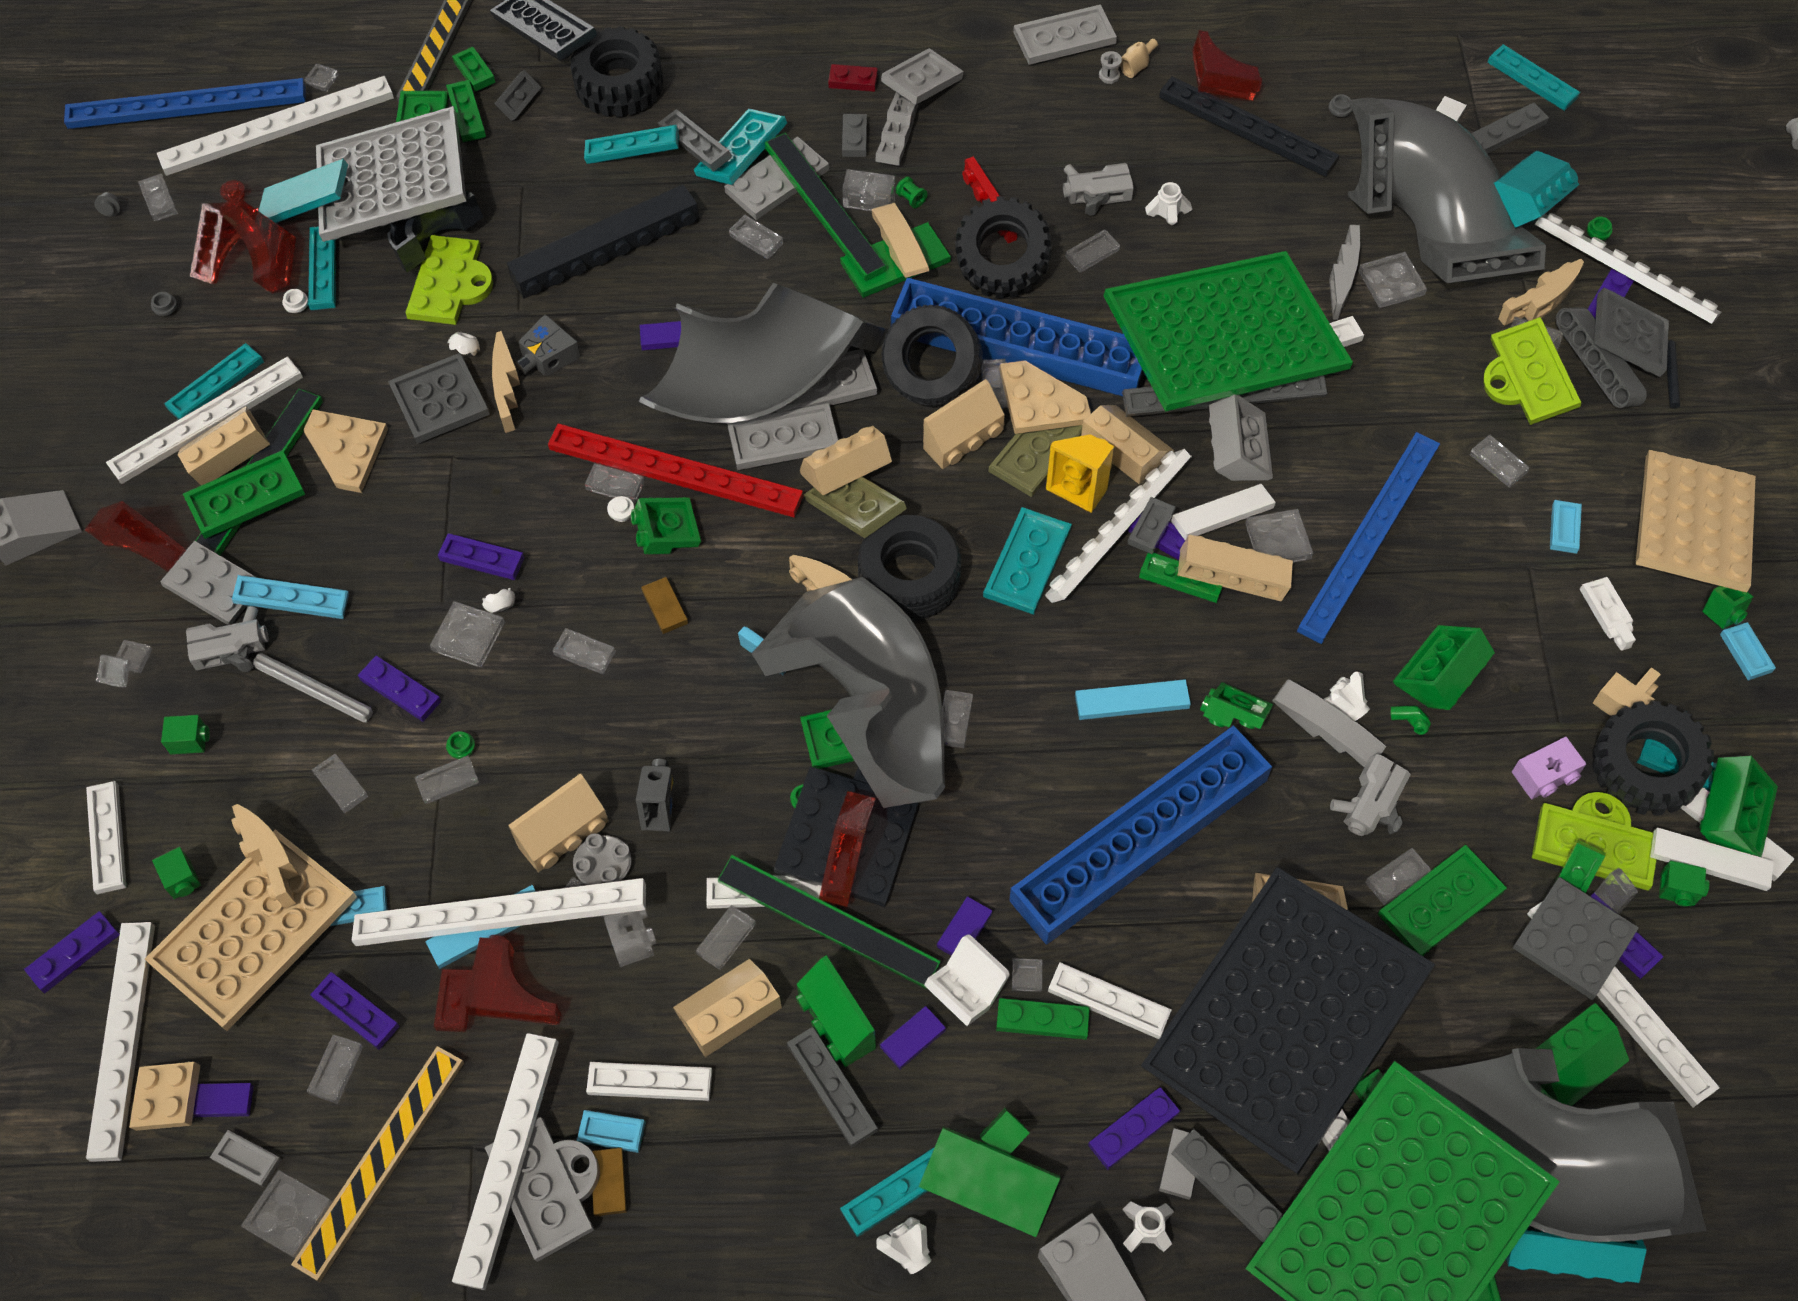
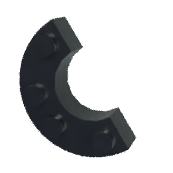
M465 191L466 201L458 205L444 207L434 212H427L413 216L410 219H402L390 223L391 230L387 233L388 240L404 271L409 272L426 259L422 247L431 235L448 228H458L465 231L483 218L474 194Z

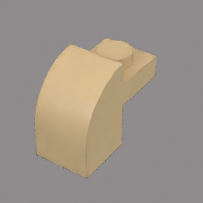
M1650 668L1635 686L1616 672L1599 692L1593 704L1610 716L1616 715L1618 710L1625 706H1629L1631 709L1635 702L1643 701L1645 705H1649L1651 700H1655L1651 696L1659 687L1655 682L1661 674Z

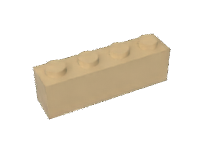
M1189 534L1180 549L1178 576L1282 601L1291 588L1293 561L1280 556L1269 555L1253 549H1245L1230 545L1229 543L1205 539L1202 536Z

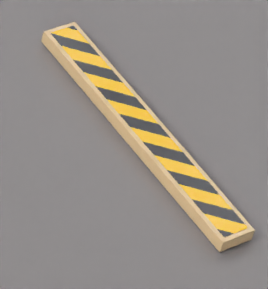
M438 1046L436 1047L291 1264L293 1267L321 1282L464 1065L463 1060Z

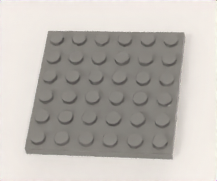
M454 106L316 145L317 168L340 159H344L348 163L341 199L318 207L319 235L323 242L332 239L336 240L353 233H361L367 229L385 226L402 219H410L416 215L434 212L437 209L455 206L466 201L458 120Z

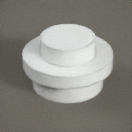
M291 289L284 294L282 303L286 311L298 313L308 306V298L301 290Z
M624 496L613 498L607 506L609 516L618 522L629 520L631 518V510L634 509L633 502Z

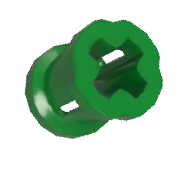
M907 176L897 184L896 194L899 197L906 198L911 207L918 208L925 202L928 193L924 188L916 186L913 183V179Z

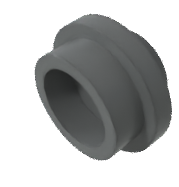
M1344 94L1336 95L1329 103V111L1338 117L1348 116L1352 112L1349 106L1350 97Z
M108 192L97 196L94 202L97 211L105 216H115L121 208L117 196Z
M159 292L152 297L151 309L156 315L167 316L177 308L176 299L167 292Z

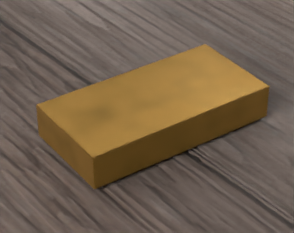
M667 577L641 587L663 634L688 624L687 618Z
M622 1148L592 1151L600 1167L599 1181L593 1191L595 1217L627 1213Z

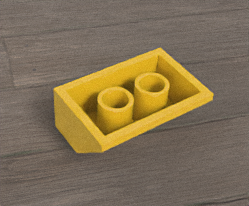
M1091 434L1053 441L1050 446L1046 490L1092 513L1108 488L1114 446L1105 439L1097 438Z

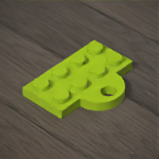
M431 235L425 252L426 259L422 261L406 310L407 319L456 325L462 305L476 304L488 297L493 289V279L489 268L484 263L477 261L481 247L479 240ZM478 281L485 282L482 286H474Z
M1541 317L1491 335V341L1498 357L1485 370L1484 389L1492 400L1504 405L1520 403L1530 425L1581 406L1577 392ZM1499 379L1504 381L1505 386L1496 389L1491 386V382Z
M1593 792L1578 799L1571 810L1543 803L1540 809L1533 847V859L1563 867L1577 840H1580L1606 853L1595 876L1647 891L1650 890L1653 885L1656 859L1650 857L1653 833L1631 827L1630 814L1620 800L1606 793ZM1595 804H1605L1609 809V813H1600L1596 809Z

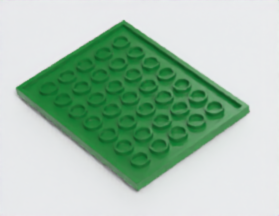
M1287 251L1107 288L1103 295L1164 411L1350 369L1353 361Z
M1394 1061L1245 1269L1286 1301H1477L1560 1181Z

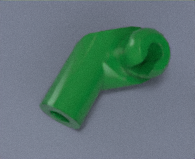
M1391 706V720H1407L1414 728V732L1419 735L1426 734L1429 731L1430 720L1419 707Z

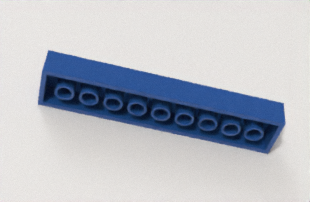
M911 278L906 279L891 315L892 325L897 318H900V315L918 306L939 305L950 308L964 317L975 330L982 346L981 350L984 360L999 364L1027 361L1056 379L1123 396L1122 391L1124 389L1139 388L1144 374L1124 334ZM929 333L917 340V342L956 352L953 342L941 333Z
M1233 725L1014 885L1010 891L1009 901L1046 945L1265 783L1272 766Z

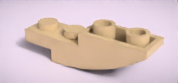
M1579 259L1572 263L1567 262L1555 271H1548L1538 278L1536 288H1531L1517 298L1512 297L1503 304L1498 319L1505 326L1524 316L1528 321L1539 317L1542 318L1551 312L1565 299L1572 289L1584 261Z
M792 555L789 558V573L797 583L801 582L807 588V592L852 580L844 573L822 562L797 555Z
M238 804L232 806L235 814L232 824L237 834H241L243 841L239 842L240 848L246 858L251 857L256 865L260 866L263 875L269 877L270 884L267 885V890L273 901L278 900L285 909L295 905L296 902L288 880L299 874L289 853L272 830L258 816Z

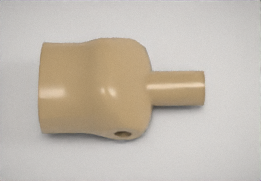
M1151 39L1146 45L1143 42H1137L1127 48L1126 53L1122 56V63L1120 65L1122 72L1127 77L1133 78L1141 70L1148 67L1149 54L1158 46L1157 41Z

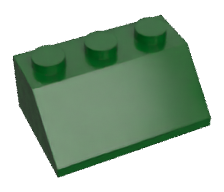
M1438 625L1393 682L1397 687L1428 708L1450 710L1495 652L1481 628Z
M1752 756L1718 758L1716 769L1712 774L1713 782L1710 794H1708L1706 799L1707 807L1704 819L1701 820L1700 824L1701 833L1710 843L1762 858L1778 786Z
M827 955L824 956L797 983L798 995L795 998L803 1012L809 1010L814 1018L811 1024L818 1036L824 1035L828 1040L829 1045L826 1047L834 1061L840 1060L843 1066L847 1067L876 1049L875 1030Z
M1596 1003L1536 1048L1551 1049L1553 1051L1559 1082L1540 1086L1549 1096L1569 1106L1574 1105L1629 1062L1617 1026Z

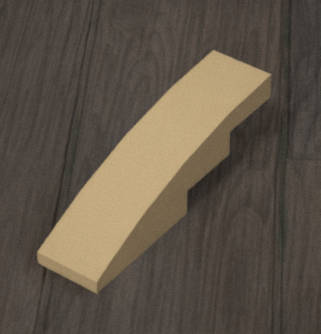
M892 203L871 209L873 219L880 227L881 237L889 247L890 257L905 278L929 271L923 253L896 204Z
M502 331L496 332L493 349L492 379L499 414L505 433L515 430L509 410L518 407L512 387L520 385Z

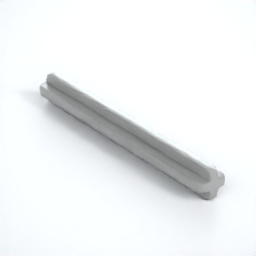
M263 653L258 654L253 660V665H255L256 669L362 722H368L373 715L371 707Z

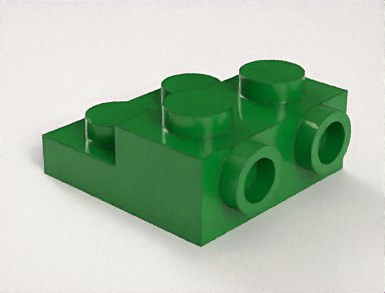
M639 498L635 508L631 510V522L633 525H637L639 530L636 534V543L638 547H643L644 554H670L672 548L698 547L701 542L690 498Z
M1221 682L1217 689L1211 688L1202 703L1200 711L1204 712L1203 716L1208 718L1210 723L1218 727H1230L1236 718L1240 720L1239 723L1247 728L1255 729L1256 727L1261 729L1270 714L1273 704Z

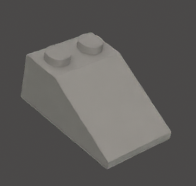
M63 490L0 499V559L5 566L82 532Z
M1093 1213L1039 1250V1260L1067 1301H1146L1111 1239Z

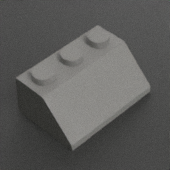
M1235 394L1209 405V422L1212 431L1211 443L1214 450L1213 464L1215 470L1232 481L1272 479L1273 474L1265 412Z

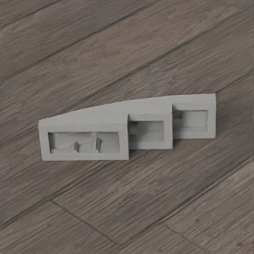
M898 92L895 93L887 112V121L882 131L881 143L876 152V162L899 165L908 142L918 104L915 105Z
M1360 225L1349 226L1345 244L1341 245L1337 259L1338 264H1333L1329 283L1333 320H1338L1347 302L1358 266Z
M1287 680L1272 700L1311 736L1316 737L1320 735L1339 753L1346 751L1363 767H1365L1369 758L1375 754L1381 755L1386 748L1381 741L1349 716L1291 680Z

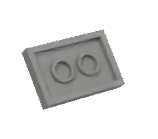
M929 48L882 73L881 81L916 105L961 80L964 71Z
M194 541L160 582L163 587L225 624L232 625L247 607V605L234 604L232 601L238 575L255 576Z

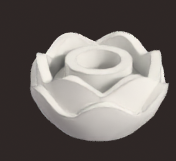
M456 332L447 342L449 343L450 350L457 349L461 354L471 353L475 356L477 351L480 350L477 338L463 332Z
M508 588V590L502 589L497 594H489L486 598H482V605L488 612L492 614L498 613L514 605L515 594L511 591V588Z

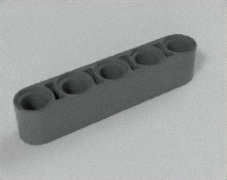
M1584 307L1562 308L1556 315V324L1612 404L1618 408L1642 405L1646 400V389L1627 362L1620 358V356L1608 350H1603L1594 344L1596 320L1590 311Z

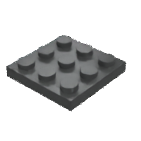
M1604 287L1597 296L1594 344L1603 350H1608L1620 356L1625 361L1641 367L1646 372H1651L1661 377L1667 371L1669 320Z
M460 353L388 381L417 444L490 415Z
M1559 877L1520 935L1513 949L1593 1000L1639 927Z

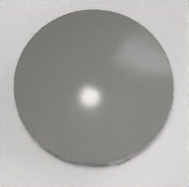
M596 833L586 838V841L579 846L573 858L574 872L578 879L586 885L621 881L627 875L631 866V854L627 844L616 837Z

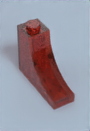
M1199 30L1192 49L1198 91L1253 101L1255 93L1260 91L1262 85V78L1259 76L1258 67L1242 63L1226 55L1212 42L1207 31Z
M239 197L221 206L220 215L232 224L247 246L253 265V281L271 293L289 285L296 237Z
M240 202L202 204L190 276L210 284L217 283L220 269L231 248L242 237L254 233L258 209Z
M123 501L100 509L85 528V531L104 545L117 546L135 552L154 562L167 572L170 571L187 550Z
M847 791L834 829L819 895L820 900L848 906L875 798Z
M491 935L489 938L480 937L465 1001V1008L471 1016L559 1025L561 1012L557 1004L545 1002L532 996L517 982L513 968L514 949L510 941L499 935Z

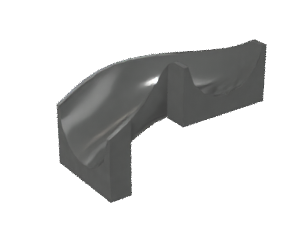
M1376 98L1349 100V106L1353 110L1358 123L1362 163L1359 183L1355 190L1348 191V197L1367 214L1392 210V202L1401 207L1411 217L1416 226L1421 261L1446 283L1544 269L1546 245L1522 226L1514 227L1494 184L1501 176L1481 143L1466 128L1439 111L1415 103Z
M776 283L771 285L754 311L737 318H720L702 309L677 303L675 309H677L681 317V335L674 360L657 387L647 395L641 396L639 402L661 412L701 422L732 423L757 418L776 411L809 392L835 368L851 346L876 352L885 328L800 291Z
M863 577L805 592L751 653L764 675L769 676L819 664L832 674L851 696L840 699L827 717L883 808L937 799L945 788L943 711L937 674L929 650L920 632L909 616L893 600Z
M1517 1048L1512 1049L1513 1053L1482 1062L1433 1070L1409 1071L1560 1181L1529 1226L1568 1239L1592 1242L1635 1241L1706 1231L1674 1102H1636L1600 1109L1576 1108L1560 1103L1549 1096L1540 1086L1559 1082L1551 1049Z

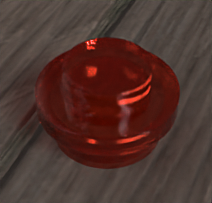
M231 180L221 186L220 194L227 202L238 203L245 196V187L240 181Z

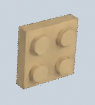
M195 1062L139 1067L129 1128L137 1131L191 1126L200 1065Z

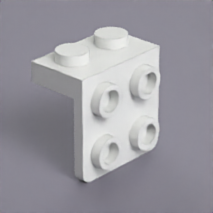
M967 934L960 940L947 965L928 977L924 986L968 1026L990 1009L1007 981L1009 971L971 935Z

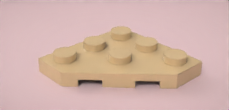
M1017 361L1000 364L999 371L1015 434L1083 425V420L1091 414L1085 395L1029 362Z
M312 410L304 428V433L336 488L362 493L388 431L386 423Z

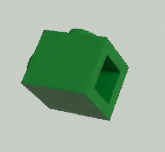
M1719 586L1712 591L1702 612L1722 629L1732 624L1738 625L1746 618L1748 614L1746 610L1753 596L1748 592Z
M199 715L164 717L161 743L169 754L204 753L205 742L209 741L210 731L208 725L204 724Z
M181 847L152 860L165 890L173 899L185 897L191 894L194 889L202 886L189 857Z
M1670 860L1662 869L1659 898L1675 901L1680 906H1695L1702 897H1706L1709 890L1706 868Z
M1004 1108L980 1134V1138L984 1141V1144L1011 1154L1027 1137L1029 1131L1013 1114Z

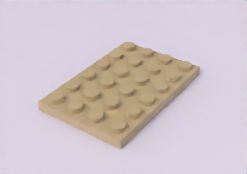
M1649 450L1645 459L1636 565L1747 592L1751 586L1756 476L1722 468L1717 465H1709L1692 459L1669 455L1664 452Z
M274 830L273 833L289 853L299 874L288 880L296 902L295 905L285 909L278 900L273 901L267 890V885L270 884L269 877L263 875L260 866H257L251 857L246 858L145 958L155 970L226 1031L241 1018L357 898L353 891L277 830Z

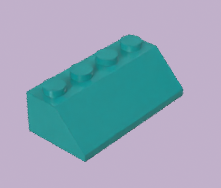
M1539 151L1530 154L1494 182L1515 228L1541 217L1579 186L1577 173L1568 162Z
M1529 1226L1506 1258L1508 1266H1513L1520 1270L1536 1269L1552 1274L1567 1273L1584 1278L1598 1277L1611 1279L1619 1283L1627 1281L1639 1283L1647 1249L1643 1240L1618 1242L1575 1240L1549 1234Z

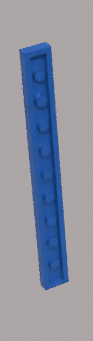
M303 78L65 104L64 123L67 129L302 103L306 102L305 82Z
M1415 433L1299 625L1298 633L1320 644L1323 643L1437 452L1440 443L1420 433Z

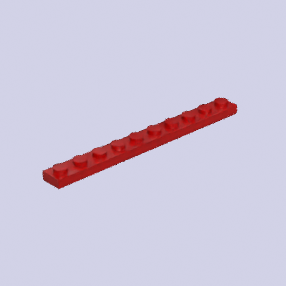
M557 424L548 443L549 450L790 517H795L803 498V491L562 424Z

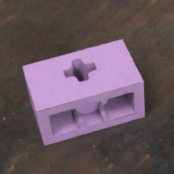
M1564 737L1520 759L1512 773L1532 800L1540 795L1543 798L1551 795L1558 789V786L1564 783L1567 786L1575 783L1581 778L1580 773L1586 766V763L1568 738Z

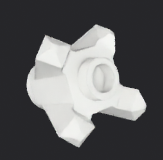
M1172 182L1162 185L1158 195L1145 207L1148 216L1160 215L1166 218L1170 225L1177 223L1179 212L1182 211L1186 214L1193 210L1191 203L1181 193L1180 187Z
M1355 671L1350 679L1341 677L1337 684L1330 689V696L1323 699L1354 721L1370 710L1366 704L1368 701L1365 699L1363 674Z
M1130 1202L1123 1208L1126 1215L1134 1221V1230L1123 1243L1130 1252H1133L1141 1243H1154L1163 1252L1172 1245L1165 1232V1220L1174 1211L1166 1203L1157 1208L1141 1207Z
M913 1217L908 1218L904 1223L889 1232L890 1236L884 1234L876 1240L877 1249L901 1263L902 1267L907 1268L910 1274L918 1272L932 1261L928 1255L930 1251L927 1248V1228L920 1224V1220Z

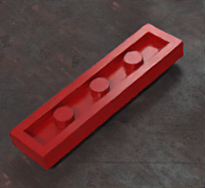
M974 156L965 159V168L962 172L963 179L967 185L970 184L976 200L978 202L981 201V203L986 199H990V202L997 201L999 194ZM1008 230L997 231L1000 236L1003 235L1007 243L1017 240L1016 232Z

